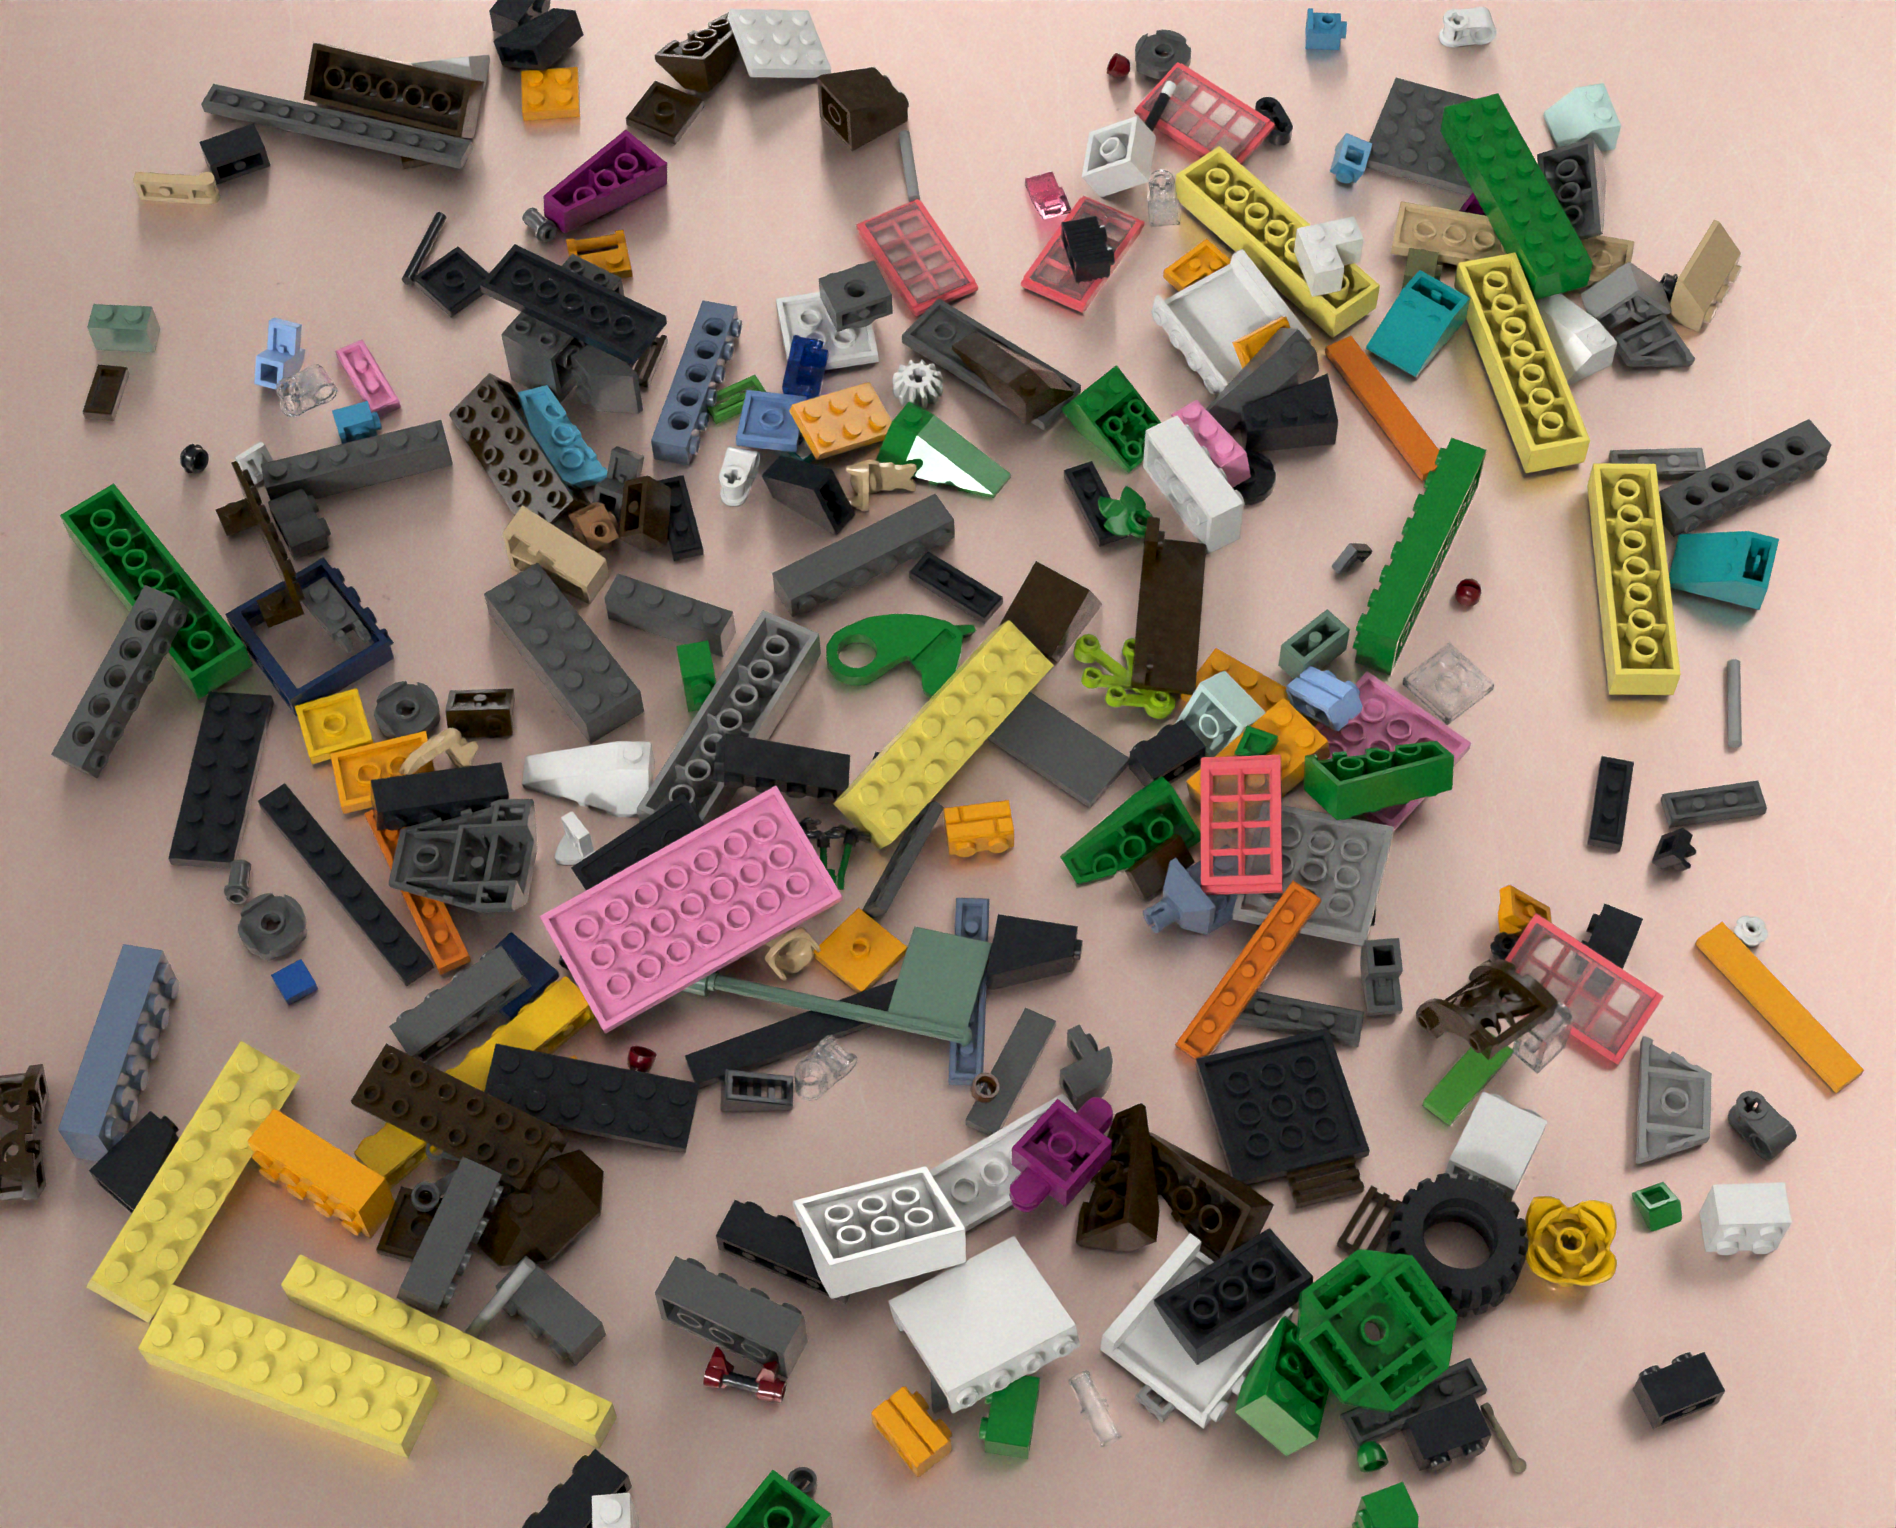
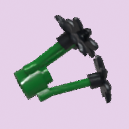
M806 817L801 822L798 821L808 839L816 838L817 848H820V860L838 890H844V877L852 847H856V843L859 840L871 843V834L859 831L857 827H853L850 830V828L841 824L823 833L817 830V825L822 823L819 819ZM844 838L843 844L845 848L838 875L835 876L834 869H827V848L830 847V839Z

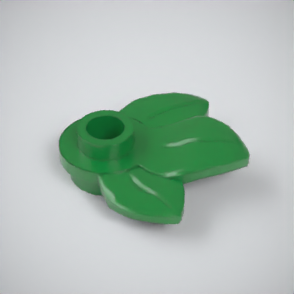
M1125 486L1120 500L1100 497L1098 499L1099 510L1108 519L1104 527L1109 532L1122 537L1128 535L1138 538L1145 537L1147 518L1153 516L1146 510L1145 501L1136 491Z

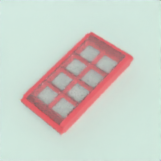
M1178 62L1134 110L1139 118L1146 121L1166 81H1172L1177 87L1155 128L1201 158L1221 146L1241 165L1275 128V124L1269 118Z
M1083 195L1063 222L1097 216L1099 225H1104L1106 229V247H1112L1115 264L1110 267L1111 275L1141 233L1145 222ZM1060 225L1024 275L1021 286L1083 313L1087 310L1108 278L1103 277L1097 280L1081 281L1079 284L1075 282L1061 239Z
M919 199L856 224L860 236L915 317L923 314L938 298L949 303L978 290L975 279Z
M1281 755L1201 758V889L1206 895L1283 893Z
M1535 913L1505 961L1515 965L1516 973L1521 976L1527 973L1530 974L1558 1001L1554 1016L1549 1019L1550 1021L1617 1065L1620 1064L1664 998L1659 992L1537 913Z

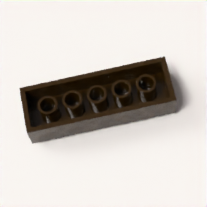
M313 43L303 100L460 138H474L484 81L329 44Z

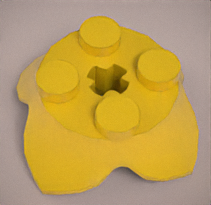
M1552 1196L1533 1197L1525 1217L1528 1236V1251L1525 1258L1530 1269L1537 1276L1549 1282L1557 1283L1562 1287H1571L1574 1284L1593 1286L1610 1280L1614 1276L1617 1267L1616 1256L1610 1250L1617 1229L1616 1216L1612 1204L1597 1200H1586L1573 1207H1567L1560 1199ZM1563 1241L1566 1245L1569 1242L1575 1245L1574 1250L1564 1248Z

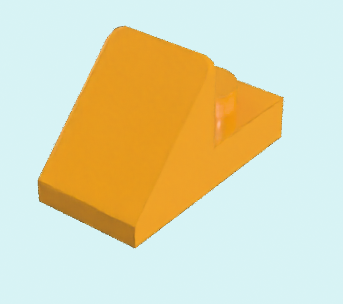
M1512 885L1499 889L1498 921L1500 933L1506 932L1507 934H1516L1520 937L1535 913L1552 923L1549 906ZM1547 934L1543 937V939L1552 938Z

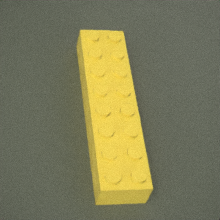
M1221 146L1176 174L1174 198L1235 252L1243 249L1264 277L1332 338L1376 309L1380 285L1355 263L1344 265L1341 291L1312 297L1294 253L1297 228L1310 226V224Z
M1516 253L1458 263L1454 288L1470 298L1466 319L1525 473L1585 462L1590 438Z
M1593 463L1587 489L1609 695H1674L1681 673L1656 464Z
M1010 620L1006 621L982 642L833 804L860 831L870 833L872 836L871 842L879 850L891 844L1054 665Z
M240 1041L86 1288L149 1323L161 1305L171 1284L177 1279L253 1155L248 1139L274 1108L280 1111L301 1075Z
M171 1284L138 1347V1350L148 1364L407 1459L439 1394L431 1377Z

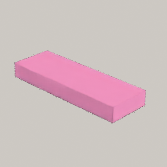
M363 339L335 351L339 362L363 402L368 401L371 413L377 411L380 417L401 408L399 399Z

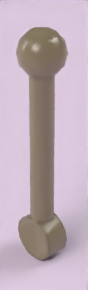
M1488 1402L1481 1405L1480 1408L1484 1417L1491 1423L1513 1461V1470L1518 1473L1525 1471L1527 1467L1526 1461L1518 1457L1494 1416L1491 1405Z

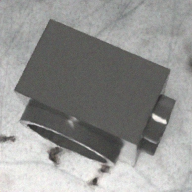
M874 260L819 278L820 298L837 332L851 327H866L878 318L893 314L892 294Z

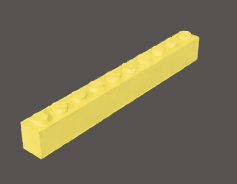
M301 1254L281 1283L290 1301L600 1449L617 1418L612 1402Z

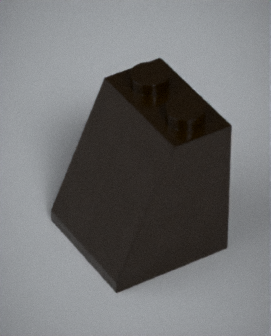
M875 67L823 74L817 77L820 118L851 151L908 121V99L902 92H898L892 86L890 79L886 75H882Z
M1036 561L1000 625L1010 620L1047 659L1051 658L1059 663L1100 609L1102 603L1089 589Z

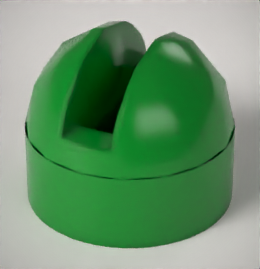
M1374 1441L1364 1442L1357 1450L1356 1457L1361 1472L1379 1470L1389 1462L1383 1447Z

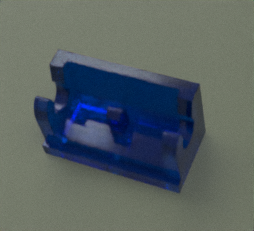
M793 335L782 384L783 394L806 396L807 400L820 396L829 356L828 350L822 349L823 341Z

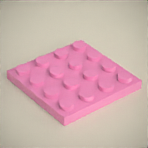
M1368 671L1355 683L1360 691L1359 698L1363 706L1362 711L1352 720L1349 719L1348 723L1339 731H1335L1320 722L1315 726L1329 742L1330 757L1328 759L1332 758V753L1346 751L1348 757L1365 755V749L1378 747V749L1392 752L1395 751V745L1438 741L1454 755L1455 766L1469 751L1471 742ZM1426 797L1412 800L1407 804H1397L1381 808V810L1376 812H1366L1362 815L1373 823L1393 826L1395 831Z

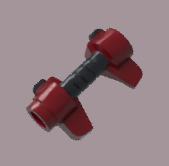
M715 1347L705 1371L703 1385L716 1389H725L726 1386L754 1392L757 1399L771 1403H782L787 1382L778 1378V1363L776 1361L764 1364L756 1378L744 1376L743 1374L733 1372L734 1366L726 1360L722 1350L719 1347Z

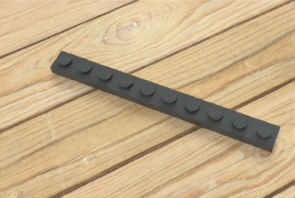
M217 84L212 85L201 104L204 112L458 169H463L473 150L471 140Z

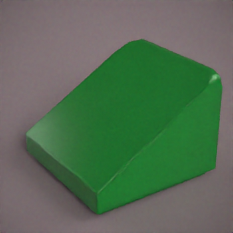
M1664 1182L1632 1193V1198L1651 1231L1665 1228L1682 1220L1681 1201Z

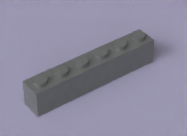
M438 420L260 465L265 487L271 501L303 488L307 496L313 495L314 499L452 466L453 462L442 421Z
M933 494L773 572L774 591L792 617L800 613H807L815 606L829 599H836L843 592L855 586L866 584L875 576L888 573L910 559H917L924 552L936 546L947 544L951 539L955 538L954 519L938 496Z

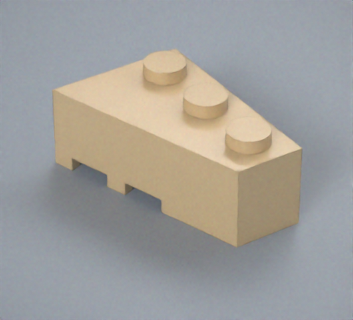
M523 505L502 532L511 569L522 572L538 562L560 591L588 604H591L610 577L607 561L601 554L589 549Z

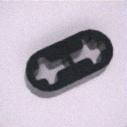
M1273 97L1259 99L1256 102L1255 110L1269 118L1278 128V130L1274 128L1266 137L1267 140L1277 146L1289 143L1292 138L1293 125L1280 102Z

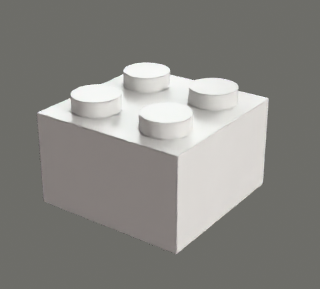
M1138 115L1089 132L1082 178L1100 197L1149 182L1156 136Z
M1785 1182L1712 1185L1699 1211L1705 1252H1717L1719 1255H1732L1738 1251L1751 1250L1755 1254L1773 1252L1778 1248L1792 1223Z

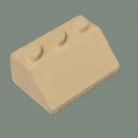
M1713 220L1677 279L1670 303L1672 312L1666 316L1667 319L1697 332L1701 330L1705 322L1711 323L1717 311V306H1715L1717 301L1720 303L1724 301L1730 288L1727 286L1729 281L1734 283L1742 266L1738 265L1741 252L1719 221Z

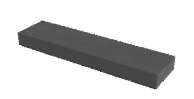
M934 801L927 804L906 830L862 909L872 919L885 914L943 811L944 807L938 802Z
M1257 991L1235 1024L1292 1035L1328 1028L1334 1043L1358 1047L1364 1012Z
M1028 1008L1024 1009L990 1073L998 1079L1000 1090L997 1096L988 1103L975 1101L965 1120L967 1126L989 1136L1003 1128L1056 1027L1055 1020ZM986 1083L984 1084V1086H983V1088H982V1090H981V1092H980V1093H982V1094H984V1092H985V1085H986Z
M1471 1358L1449 1366L1445 1372L1391 1413L1356 1407L1342 1413L1340 1420L1357 1451L1359 1446L1366 1441L1377 1442L1402 1431L1407 1418L1470 1395L1477 1398L1486 1394L1487 1388Z

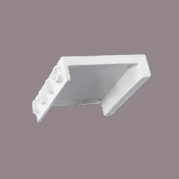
M1243 249L1232 255L1229 265L1163 300L1160 295L1155 296L1151 311L1156 324L1165 329L1173 346L1182 351L1189 367L1193 371L1198 372L1204 380L1206 389L1211 394L1214 393L1216 397L1242 370L1232 342L1281 316L1287 317L1290 328L1299 329L1309 342L1312 340V336Z
M1190 1233L1102 1335L1100 1350L1143 1383L1149 1385L1152 1390L1168 1402L1170 1401L1178 1410L1204 1429L1211 1419L1217 1422L1223 1416L1229 1406L1226 1401L1233 1393L1237 1396L1239 1395L1241 1385L1279 1321L1284 1316L1291 1320L1294 1310L1289 1307L1285 1313L1281 1312L1199 1365H1196L1171 1332L1154 1305L1155 1298L1214 1263V1261L1199 1251L1202 1241Z
M1015 1236L888 1301L895 1324L900 1332L903 1330L906 1332L947 1397L952 1414L963 1408L971 1407L981 1398L995 1391L1003 1390L1013 1381L1027 1374L1035 1373L1047 1363L1059 1357L1067 1356L1074 1349L1080 1347L1076 1324Z

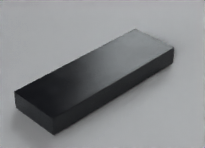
M1090 461L1064 470V478L1099 547L1127 538L1128 536L1114 535L1104 527L1108 519L1100 512L1098 499L1100 497H1111L1093 462Z
M684 475L658 480L672 489L668 541L673 560L703 555V546Z
M929 551L909 571L910 579L983 624L1003 604L1002 596Z
M1601 756L1587 841L1588 845L1620 851L1623 842L1634 762Z

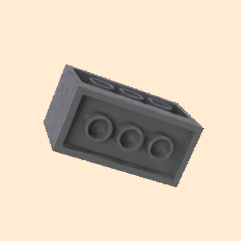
M574 254L562 265V267L624 296L622 278ZM521 312L501 334L511 380L529 389L547 385L559 403H561L577 385L572 375L573 364L571 355L588 344Z

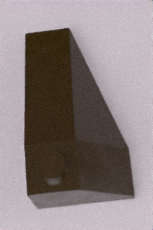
M729 12L708 22V29L693 30L687 33L688 39L679 43V41L673 40L654 55L655 61L684 89L696 90L698 93L709 92L726 74L739 50L728 20Z
M977 331L952 345V350L1025 425L1074 395V391L1055 372Z
M1142 1103L1118 1112L1114 1116L1107 1135L1112 1141L1111 1158L1101 1168L1100 1172H1097L1091 1179L1090 1183L1095 1186L1090 1201L1083 1202L1079 1212L1076 1243L1080 1246L1131 1252L1157 1242L1160 1210L1146 1106Z
M1149 1132L1157 1195H1162L1172 1209L1170 1214L1177 1223L1181 1222L1189 1234L1191 1233L1202 1241L1200 1252L1215 1262L1261 1233L1274 1206L1273 1203L1248 1185L1158 1135Z

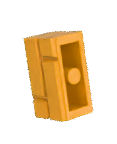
M1009 800L943 808L949 855L957 854L959 857H969L977 851L989 850L992 853H1002L1009 847H1014V827Z
M903 1386L891 1395L888 1400H885L873 1409L871 1419L874 1426L913 1473L920 1477L951 1452L952 1446L949 1438L953 1435L943 1420L939 1418L934 1421L928 1414L929 1405L918 1391L912 1394L906 1386Z

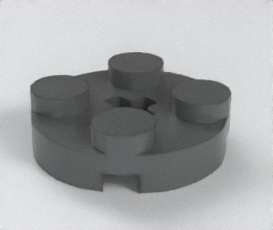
M1157 30L1155 35L1149 37L1147 33L1138 40L1135 47L1136 69L1139 73L1149 77L1163 79L1177 62L1189 67L1191 47L1186 44V38L1175 31ZM1163 52L1168 53L1165 57L1159 55H1161Z
M407 681L397 682L385 688L379 694L376 700L377 706L374 710V717L380 731L390 739L423 731L429 734L440 722L438 700L431 688L417 682L418 685L407 684ZM402 708H415L412 714L402 716Z
M273 893L263 894L248 902L241 912L242 918L238 924L239 936L244 946L251 953L259 955L263 960H274L291 952L307 936L305 914L300 904L291 896L285 894L284 897L274 896ZM272 920L274 923L281 921L277 929L272 931L266 930L268 928L266 924L268 921Z

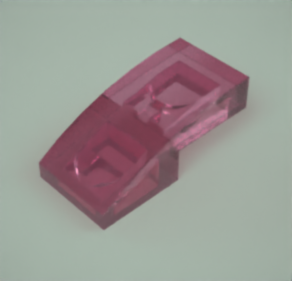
M1053 171L1025 178L1027 192L1043 220L1071 213L1067 197L1063 188L1058 186Z

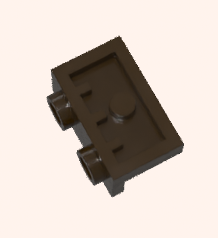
M514 688L450 690L445 710L447 727L457 729L462 737L512 736V712L515 702Z

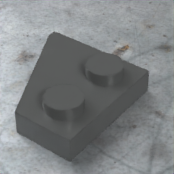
M1665 314L1614 337L1617 342L1616 350L1628 367H1689L1695 361V357Z

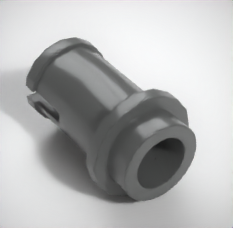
M529 208L523 214L522 220L535 232L536 237L540 241L549 242L555 238L557 229L556 224L552 220H547L536 208Z
M233 860L230 863L229 882L224 888V894L227 896L226 899L234 904L246 902L247 898L251 895V889L248 887L251 863L246 860Z

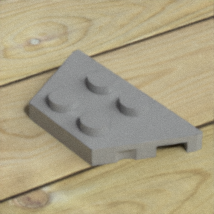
M1643 1036L1640 1042L1636 1163L1640 1164L1707 1143L1710 1138L1712 1073L1698 1065L1688 1063L1684 1057L1673 1051L1671 1054L1653 1045L1654 1040Z

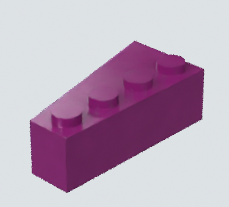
M624 130L543 196L544 217L552 220L562 232L572 231L666 185L667 162L630 132Z

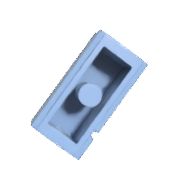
M1309 666L1300 674V678L1296 677L1286 686V693L1290 703L1297 711L1335 731L1342 729L1349 719L1352 720L1362 711L1363 706L1359 698L1360 691L1357 686L1349 680L1343 682L1337 679L1329 670L1321 671Z

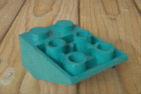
M1419 270L1402 289L1370 339L1366 349L1417 377L1466 321L1470 298Z
M1750 531L1679 534L1669 572L1670 588L1760 610L1768 590L1779 538Z

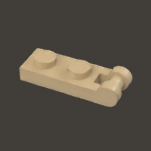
M135 172L133 178L140 200L215 204L220 200L215 177L210 172H203L198 176Z

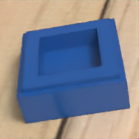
M302 959L271 975L288 1006L318 990L317 984Z

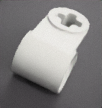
M1481 6L1469 9L1448 10L1443 16L1444 28L1439 33L1440 42L1444 46L1451 48L1476 44L1484 45L1496 37V29L1488 8Z
M730 446L727 448L724 463L719 473V482L722 486L720 497L726 505L739 506L747 500L753 480L758 473L760 452Z

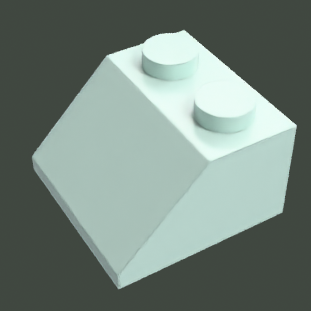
M1604 83L1576 87L1544 111L1543 116L1556 148L1592 137L1600 151L1616 148L1621 124Z
M1224 670L1200 682L1176 723L1183 720L1206 746L1205 757H1215L1243 733L1247 725L1251 726L1266 712Z

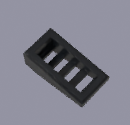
M725 1070L721 1081V1111L792 1110L793 1076ZM775 1086H781V1099L775 1098ZM733 1087H739V1095L733 1094ZM747 1087H753V1096L747 1095ZM761 1087H767V1097H761Z

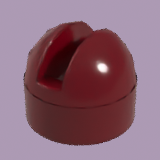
M1115 53L1109 61L1107 74L1116 78H1123L1130 72V62L1125 56Z
M1472 578L1460 581L1456 587V600L1464 606H1473L1479 602L1481 596L1480 584Z
M632 1046L628 1053L627 1065L630 1070L635 1071L637 1069L639 1072L648 1073L653 1067L657 1055L646 1047Z

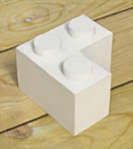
M1354 216L1297 228L1294 253L1312 297L1341 291L1344 265L1360 262L1364 238Z

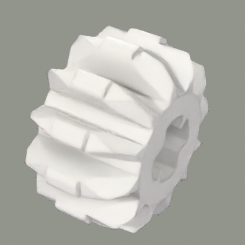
M910 359L908 366L900 364L898 372L894 373L892 378L894 385L893 394L895 398L899 399L901 406L911 402L925 410L927 403L936 405L938 397L942 396L943 393L941 371H936L934 363L926 365L923 359L920 363L916 364Z

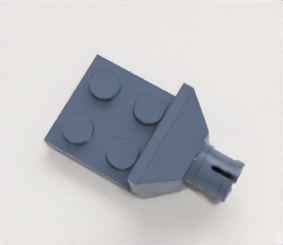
M1227 844V845L1223 846V847L1220 848V849L1230 848V847H1229L1228 844ZM1237 855L1213 856V876L1238 875ZM1174 858L1169 864L1161 901L1143 910V916L1148 926L1153 923L1155 924L1151 927L1155 933H1159L1166 926L1177 922L1182 929L1208 935L1233 919V910L1238 894L1206 895L1201 889V861L1185 870L1180 862Z

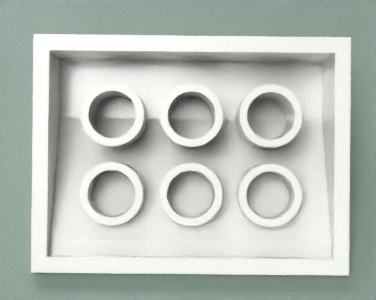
M926 1166L793 1201L794 1209L816 1271L831 1299L966 1262L965 1227Z

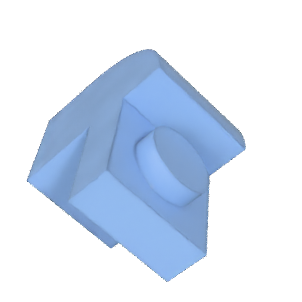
M278 318L269 320L267 349L256 356L254 384L283 391L294 383L301 370L305 355V349L300 348L302 324Z

